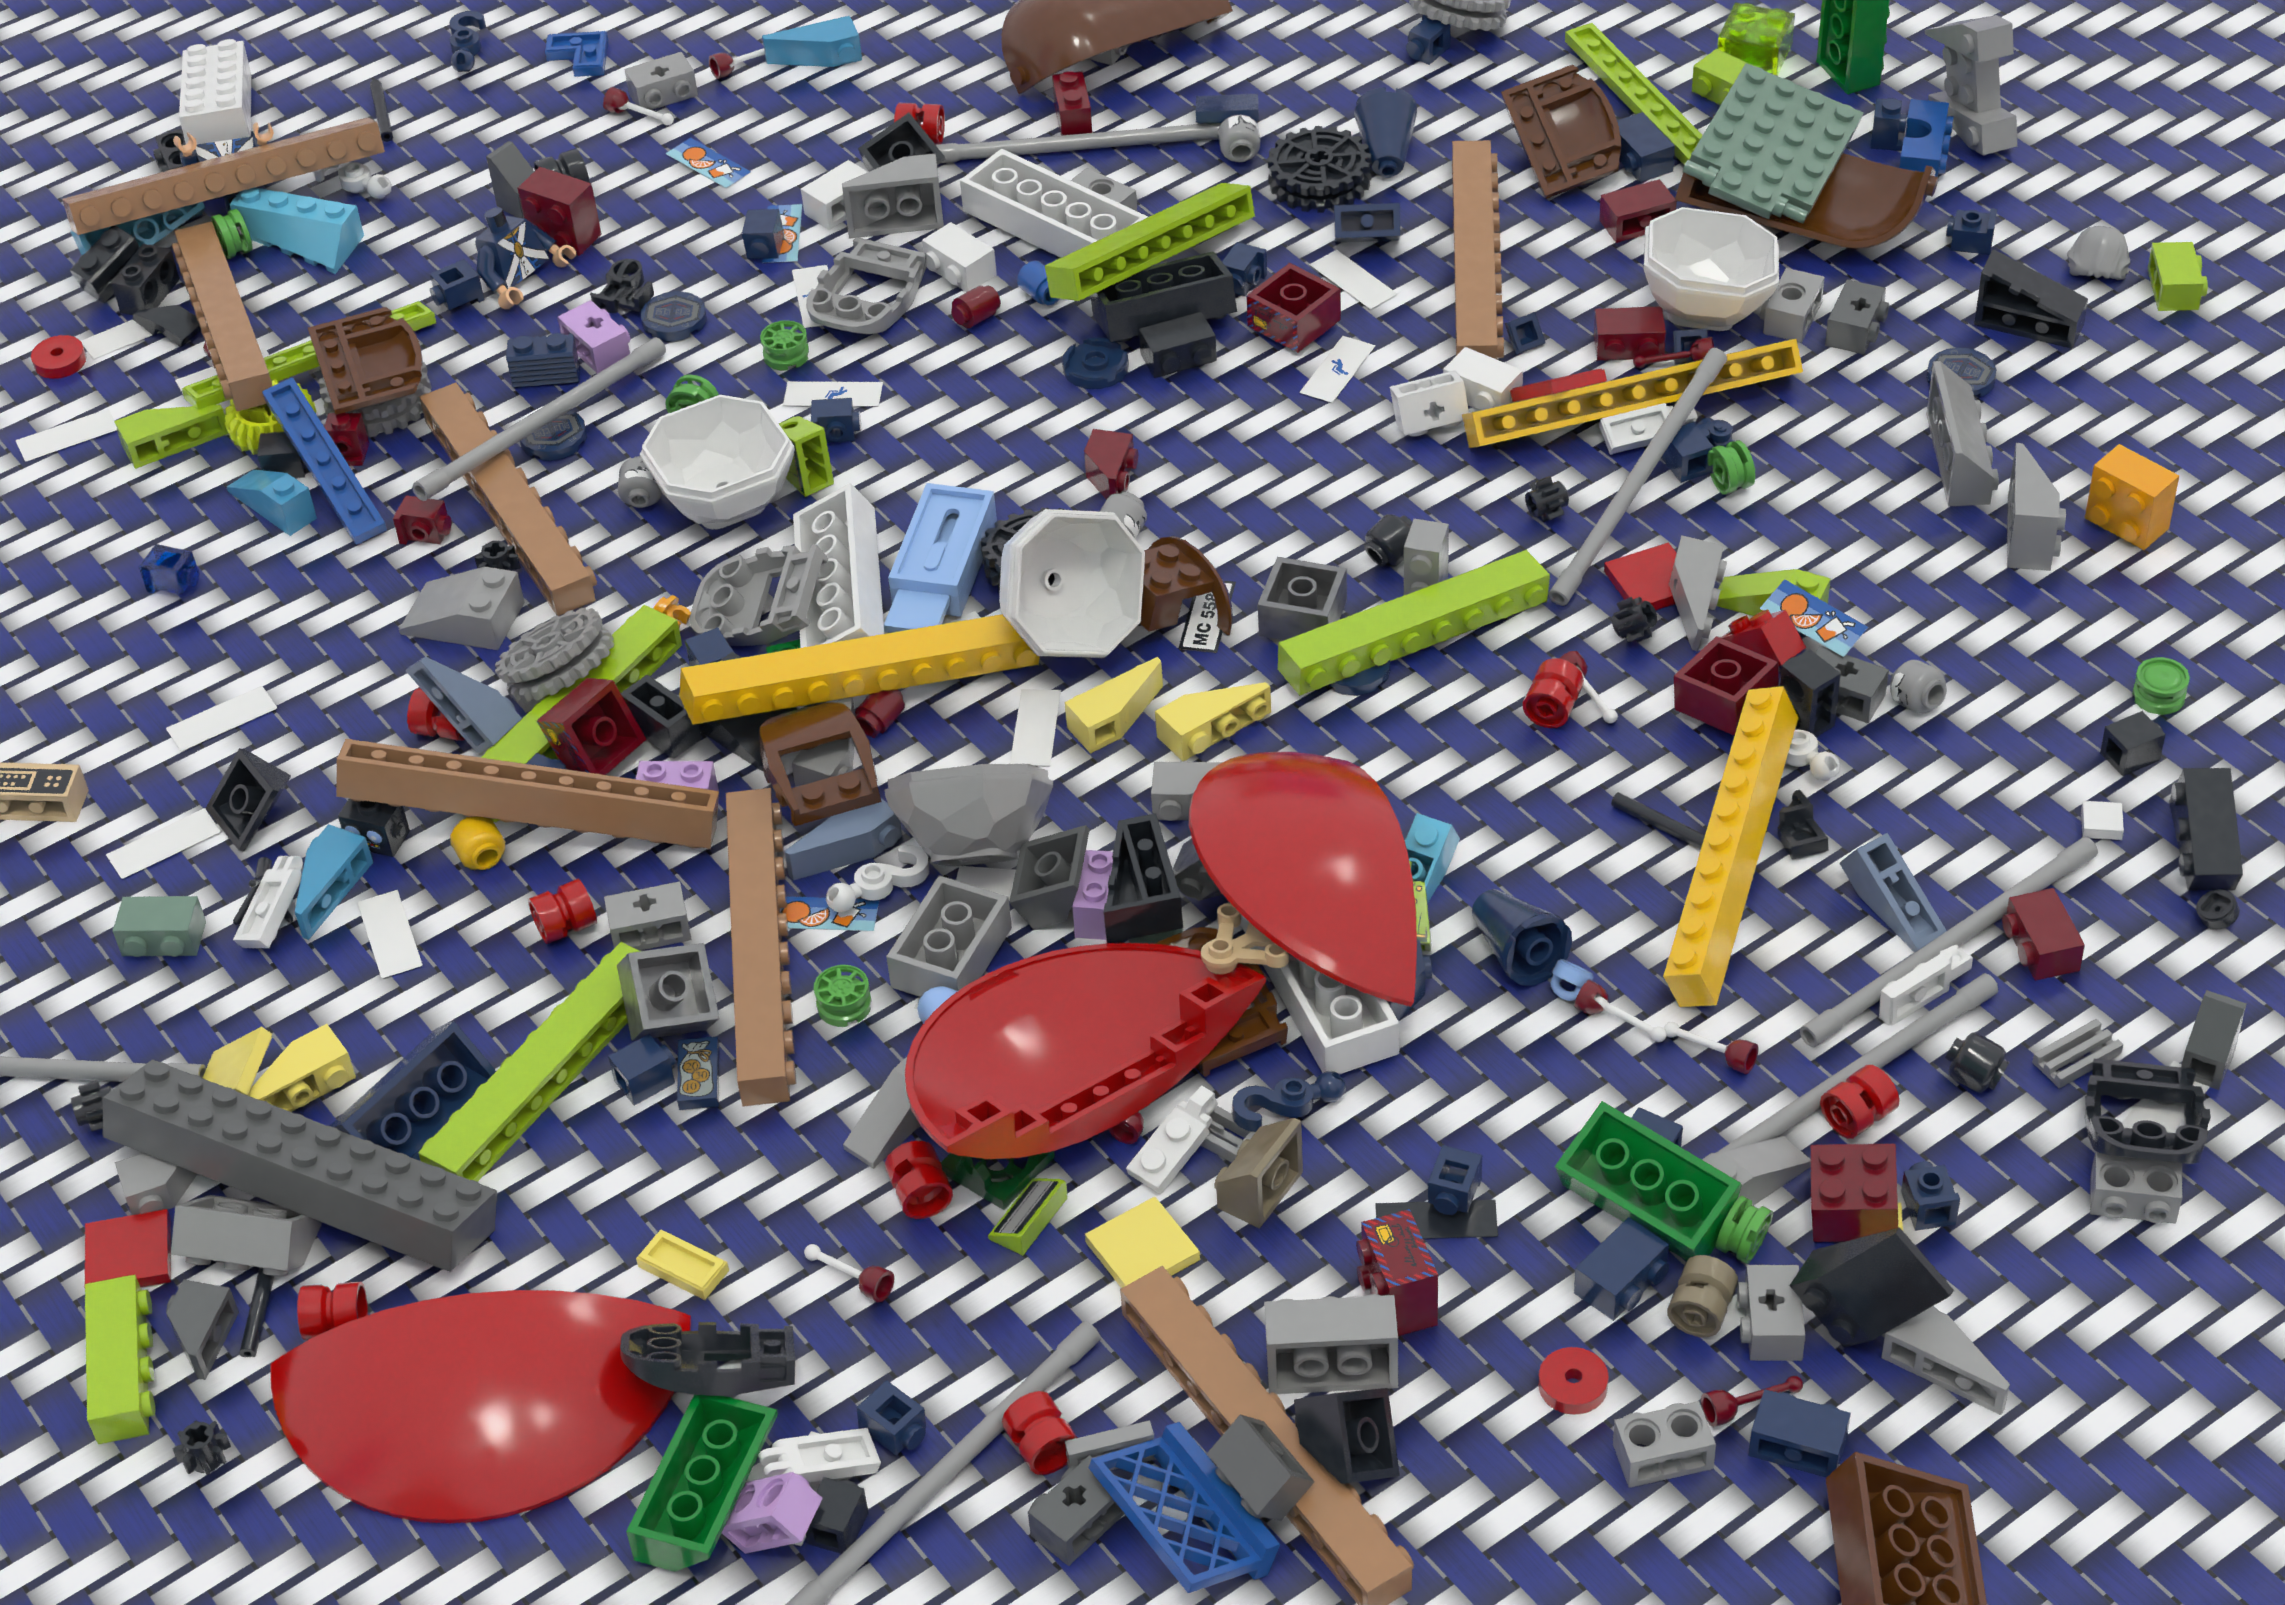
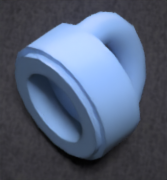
M1560 959L1552 971L1553 976L1550 983L1553 992L1558 997L1567 1001H1575L1585 982L1589 979L1593 980L1594 976L1586 969ZM1563 979L1576 985L1575 990L1567 991L1562 988L1561 980Z

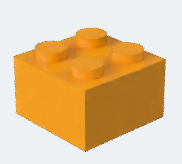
M2118 444L2093 467L2085 519L2145 550L2170 527L2179 475Z

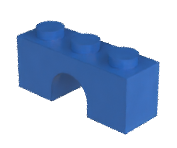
M1910 99L1899 168L1924 172L1927 165L1934 168L1936 172L1935 177H1938L1939 173L1945 174L1954 116H1948L1949 103Z

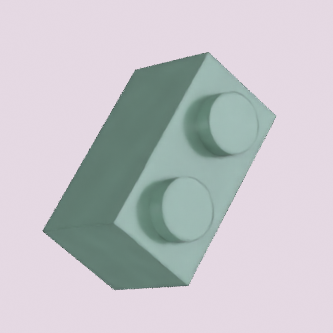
M198 896L122 897L113 927V934L122 956H197L206 919Z

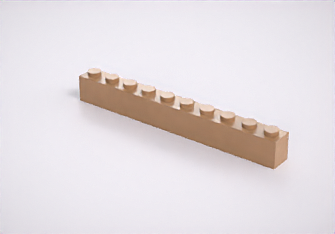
M367 117L62 199L71 230L77 235L380 154L385 152L377 121Z
M1491 140L1452 141L1456 356L1464 347H1467L1497 360V358H1504V337H1497L1503 336V316H1497L1502 315V295H1496L1502 293V274H1495L1501 273V253H1494L1500 252V233H1494L1499 232L1500 228L1497 153H1491Z
M212 221L174 230L177 243H172L175 259L178 262L192 307H194L195 315L210 353L214 369H216L225 400H233L236 412L267 404L262 391L272 387L269 371Z
M457 383L419 396L425 422L452 462L497 435L495 430H489L488 422L483 412L476 411L475 403L470 393L464 394ZM508 448L462 476L508 545H514L519 561L556 615L560 616L567 611L575 610L596 601L593 586L597 585L593 570L589 565L584 567L577 547L575 545L570 547L564 528L562 526L556 527L550 508L542 506L540 496L534 486L529 488L524 471L521 467L515 468L514 459Z
M345 739L337 757L336 797L350 798L354 801L386 803L394 807L422 808L430 812L443 811L462 814L467 817L479 816L499 819L503 822H522L536 824L544 828L571 829L580 833L593 832L612 835L616 838L629 837L649 840L653 843L679 844L689 848L711 849L717 828L719 791L352 739Z
M771 788L726 793L737 1083L742 1107L790 1101L789 1085L796 1084V1070L794 1060L788 1061V1054H795L793 1031L786 1030V1024H793L791 1000L785 1001V995L792 994L789 971H783V965H790L788 942H782V936L789 935L786 913H780V908L787 907L785 885H779V880L785 879L783 857H777V852H784L782 829L776 830V825L783 824L781 804L779 802L773 803Z
M1162 1265L1121 1288L1123 1316L1221 1436L1240 1414L1262 1420L1315 1481L1286 1517L1358 1605H1388L1411 1591L1414 1564L1409 1553L1401 1545L1397 1547L1389 1539L1381 1519L1376 1514L1370 1515L1365 1510L1359 1494L1350 1483L1341 1484L1300 1445L1296 1424L1287 1416L1280 1398L1274 1392H1267L1261 1384L1256 1369L1250 1363L1244 1364L1231 1339L1226 1334L1220 1335L1213 1327L1212 1319L1207 1310L1202 1305L1196 1306L1189 1298L1188 1290L1179 1277L1173 1278Z

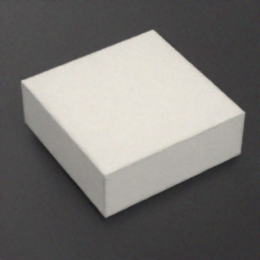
M2082 802V837L2122 840L2124 832L2122 803Z

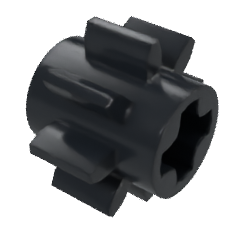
M1549 476L1529 484L1532 491L1525 494V502L1528 511L1533 517L1541 516L1542 521L1545 522L1564 515L1562 507L1568 505L1569 497L1565 486L1560 481L1553 483L1552 478Z
M502 541L486 543L482 546V555L474 557L477 568L490 567L510 571L521 568L514 545L507 547L506 543Z
M1629 597L1618 602L1617 606L1620 611L1612 616V626L1616 634L1621 638H1627L1629 643L1635 640L1641 642L1652 637L1649 628L1657 624V613L1653 605L1648 601L1642 602L1641 597L1635 599Z
M97 1080L79 1086L80 1095L71 1098L72 1108L78 1125L90 1124L92 1132L103 1129V1097L112 1091L111 1086L100 1089Z
M196 1420L183 1431L177 1433L182 1445L174 1447L173 1452L177 1461L183 1463L187 1474H191L195 1470L196 1472L209 1475L220 1464L227 1462L223 1450L230 1448L231 1444L227 1434L221 1433L216 1421L209 1425Z

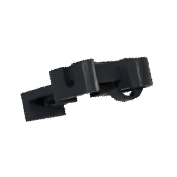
M622 259L615 262L606 274L607 285L599 294L590 293L591 301L600 309L606 308L609 313H617L618 305L625 309L641 312L644 305L654 296L652 282L648 281L641 287L644 283L642 265L635 259ZM624 274H633L631 276L623 277Z

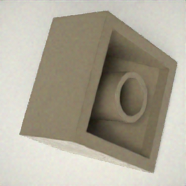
M1291 1118L1261 1126L1250 1140L1246 1139L1242 1142L1234 1161L1229 1167H1223L1216 1177L1214 1188L1217 1192L1218 1209L1260 1229L1303 1173L1302 1128L1300 1120Z

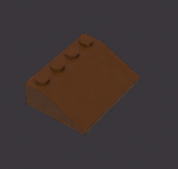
M1854 1452L1826 1477L1842 1605H1987L1967 1484L1859 1452Z

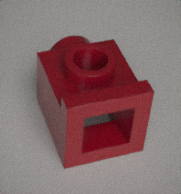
M344 412L337 415L335 413H328L324 427L349 466H363L369 447V440L362 413Z
M406 495L393 517L399 544L405 545L408 540L441 544L444 537L449 535L452 526L451 517L447 514L443 500L427 499L422 501L417 497Z

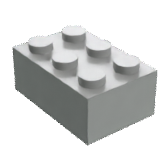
M938 876L886 956L891 988L921 997L929 989L940 986L959 991L964 986L982 977L1012 928L1008 896Z
M1369 1294L1364 1297L1346 1298L1328 1296L1321 1299H1281L1264 1302L1269 1393L1291 1394L1398 1388V1332L1394 1295L1380 1296Z

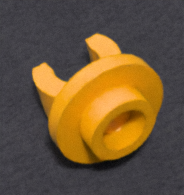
M671 595L669 598L662 597L653 607V609L680 620L685 625L688 623L691 615L689 609L682 605H677L679 598L675 595Z

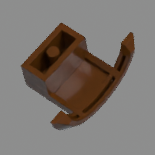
M1169 536L1156 540L1147 550H1144L1145 564L1140 624L1148 632L1176 625L1184 599L1212 592L1217 608V627L1227 636L1230 635L1233 611L1228 589L1217 569L1199 549L1186 540Z

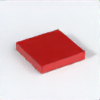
M1600 368L1515 387L1510 390L1512 402L1606 382L1607 379L1605 369L1602 370Z
M1669 542L1604 563L1605 574L1624 600L1629 597L1633 599L1641 597L1642 602H1650L1655 610L1676 604L1669 582L1677 553Z
M163 1209L85 1223V1284L129 1275H136L140 1287L171 1282V1217L168 1210Z

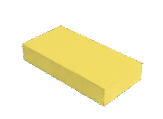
M660 1230L636 1258L639 1268L703 1300H706L729 1272L728 1262L663 1230Z

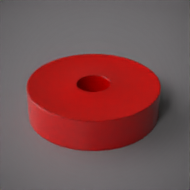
M58 335L38 343L31 352V360L37 374L49 379H58L79 371L86 362V353L82 342L78 338L69 335Z
M1578 1347L1556 1350L1549 1354L1540 1366L1539 1392L1543 1400L1551 1408L1559 1412L1572 1415L1588 1413L1601 1405L1606 1398L1609 1378L1607 1367L1601 1358L1589 1350ZM1568 1379H1577V1380H1579V1382H1577V1383H1571V1382H1569V1381H1567V1380H1568Z

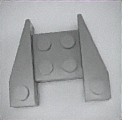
M1998 15L1926 29L1925 35L1945 45L1943 59L1946 64L1947 78L1944 80L1945 91L1929 94V101L1949 103L1948 116H1954L1953 130L1969 148L1981 155L2017 147L2016 115L2001 108L1999 58L2014 54L2013 24Z

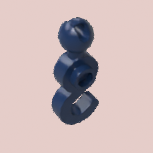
M477 11L460 12L454 15L449 22L452 33L449 40L453 53L451 65L458 72H469L475 65L474 56L481 49L479 34L466 27L486 28L484 16Z
M1325 1071L1317 1077L1313 1084H1309L1303 1079L1292 1077L1279 1081L1275 1085L1274 1091L1263 1086H1248L1239 1090L1233 1096L1232 1118L1240 1128L1256 1132L1262 1126V1115L1248 1110V1107L1261 1106L1272 1113L1284 1117L1298 1118L1311 1111L1313 1100L1320 1098L1324 1102H1336L1341 1099L1345 1093L1346 1084L1339 1073Z

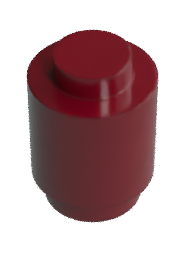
M989 285L985 287L978 286L952 301V317L957 324L965 328H971L996 314V311L1001 306L1000 297L993 287Z
M898 689L882 690L878 693L869 694L855 710V718L866 735L875 738L879 733L883 734L905 708L902 693Z

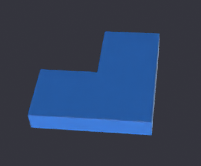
M607 31L547 35L545 49L546 60L574 59V77L604 75L609 41Z

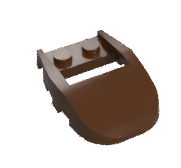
M831 702L808 706L770 718L760 726V753L763 760L764 776L767 784L771 783L774 788L776 798L781 806H789L791 809V820L794 826L882 802L869 740L857 719L846 705ZM852 738L862 763V769L791 788L780 757L803 749H813L821 744L835 740Z
M1210 927L1192 928L1155 944L1201 951L1207 942L1216 939L1218 929ZM1239 963L1264 975L1258 964ZM1266 983L1251 1003L1253 1007L1246 1009L1233 1028L1195 1066L1204 1077L1210 1075L1211 1069L1276 1042H1279L1280 1045L1287 1043L1288 1026L1286 1022L1279 1023L1277 1018V1001L1273 992H1269Z

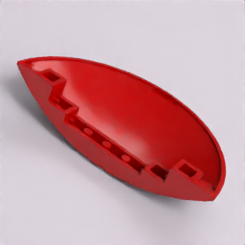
M1299 752L1246 754L1222 762L1207 772L1199 782L1191 798L1189 828L1199 859L1210 878L1226 899L1262 934L1316 971L1363 993L1411 1007L1414 1003L1417 959L1416 907L1413 878L1406 844L1398 819L1378 783L1364 769L1349 761Z
M1105 943L1077 946L1039 954L1008 964L978 978L953 994L929 1016L919 1029L911 1044L905 1067L906 1093L911 1110L921 1127L945 1151L959 1156L983 1159L1021 1158L1052 1152L1082 1142L1118 1125L1147 1107L1184 1078L1233 1028L1266 983V977L1239 963L1229 973H1212L1203 963L1201 951L1148 943Z
M507 1290L468 1293L423 1300L382 1310L344 1323L307 1340L280 1356L270 1364L274 1408L284 1435L295 1454L308 1470L326 1486L356 1504L395 1518L429 1523H467L508 1517L561 1499L589 1484L611 1469L644 1438L666 1409L674 1391L649 1384L628 1369L620 1356L621 1336L630 1329L652 1324L675 1323L681 1326L682 1331H691V1315L637 1300L601 1294L555 1290Z

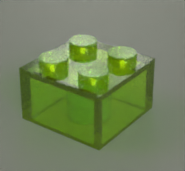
M1735 2L1718 36L1717 49L1778 76L1793 44L1795 13L1777 8L1758 7L1750 3L1741 4Z

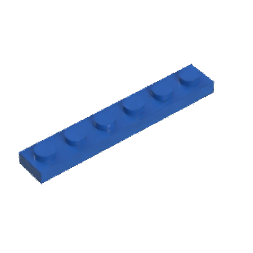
M293 377L263 390L262 394L265 402L356 545L387 531L386 524Z

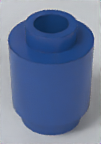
M1031 261L1020 269L1017 284L1039 304L1054 305L1060 300V298L1050 297L1046 270L1042 263Z

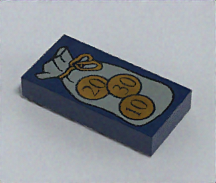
M718 1037L678 1040L677 1103L679 1110L719 1107Z

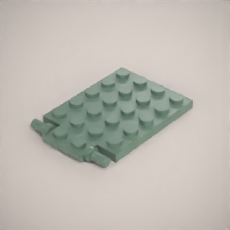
M1746 63L1692 152L1690 160H1687L1682 172L1702 180L1703 185L1710 187L1708 194L1767 219L1770 218L1771 214L1780 218L1784 215L1803 224L1856 131L1863 112L1823 96L1819 92H1814L1797 85L1788 79H1783L1766 72L1762 68Z

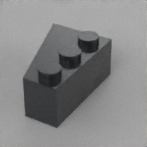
M1993 249L1981 272L1974 325L2073 349L2084 326L2088 298Z
M2183 768L2178 782L2172 784L2169 800L2180 852V875L2185 877L2188 891L2235 890L2243 876L2231 768Z
M1156 813L1119 820L1112 855V871L1108 880L1107 901L1103 911L1107 943L1182 929L1181 896Z

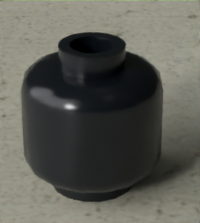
M1393 514L1383 516L1365 535V550L1369 557L1380 566L1399 565L1404 560V545L1412 521L1406 516L1398 517Z
M1976 1032L1970 1033L1964 1041L1956 1037L1945 1056V1059L1952 1062L1948 1069L1949 1076L1977 1093H1982L1987 1088L1994 1090L2010 1063L2004 1059L2006 1051L2001 1045Z

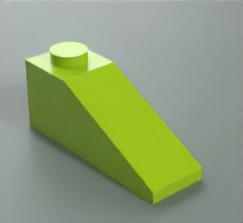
M220 404L208 405L200 410H197L194 406L147 409L114 421L121 445L135 469L229 434L225 426V414Z
M1798 569L1727 576L1723 578L1718 588L1721 590L1717 606L1754 616L1763 611L1760 607L1784 579L1828 604L1831 578Z

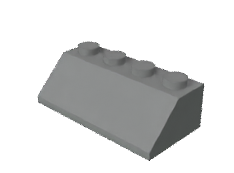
M1933 361L1926 415L1948 506L1990 505L1992 491L1998 489L1999 477L1997 469H1992L1991 467L1993 452L1991 445L1986 446V423H1980V400L1974 399L1971 385L1941 361Z

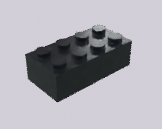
M1214 251L1151 266L1090 295L1093 317L1110 342L1129 341L1134 336L1139 335L1140 328L1202 312L1205 319L1213 320L1222 319L1227 314L1237 312L1233 275Z

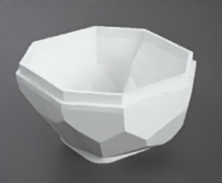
M1681 207L1651 220L1649 226H1646L1644 272L1653 297L1658 305L1663 308V311L1667 312V317L1672 323L1684 327L1725 331L1760 307L1777 289L1779 285V244L1774 234L1746 215Z
M718 395L659 417L642 445L640 458L652 474L662 493L684 516L698 524H702L706 528L720 529L753 517L765 509L783 486L795 448L763 402Z
M1045 509L1031 518L1004 545L1001 557L999 599L1001 613L1037 656L1105 658L1141 622L1145 551L1114 512ZM1053 573L1055 576V581L1050 586L1048 583V578Z

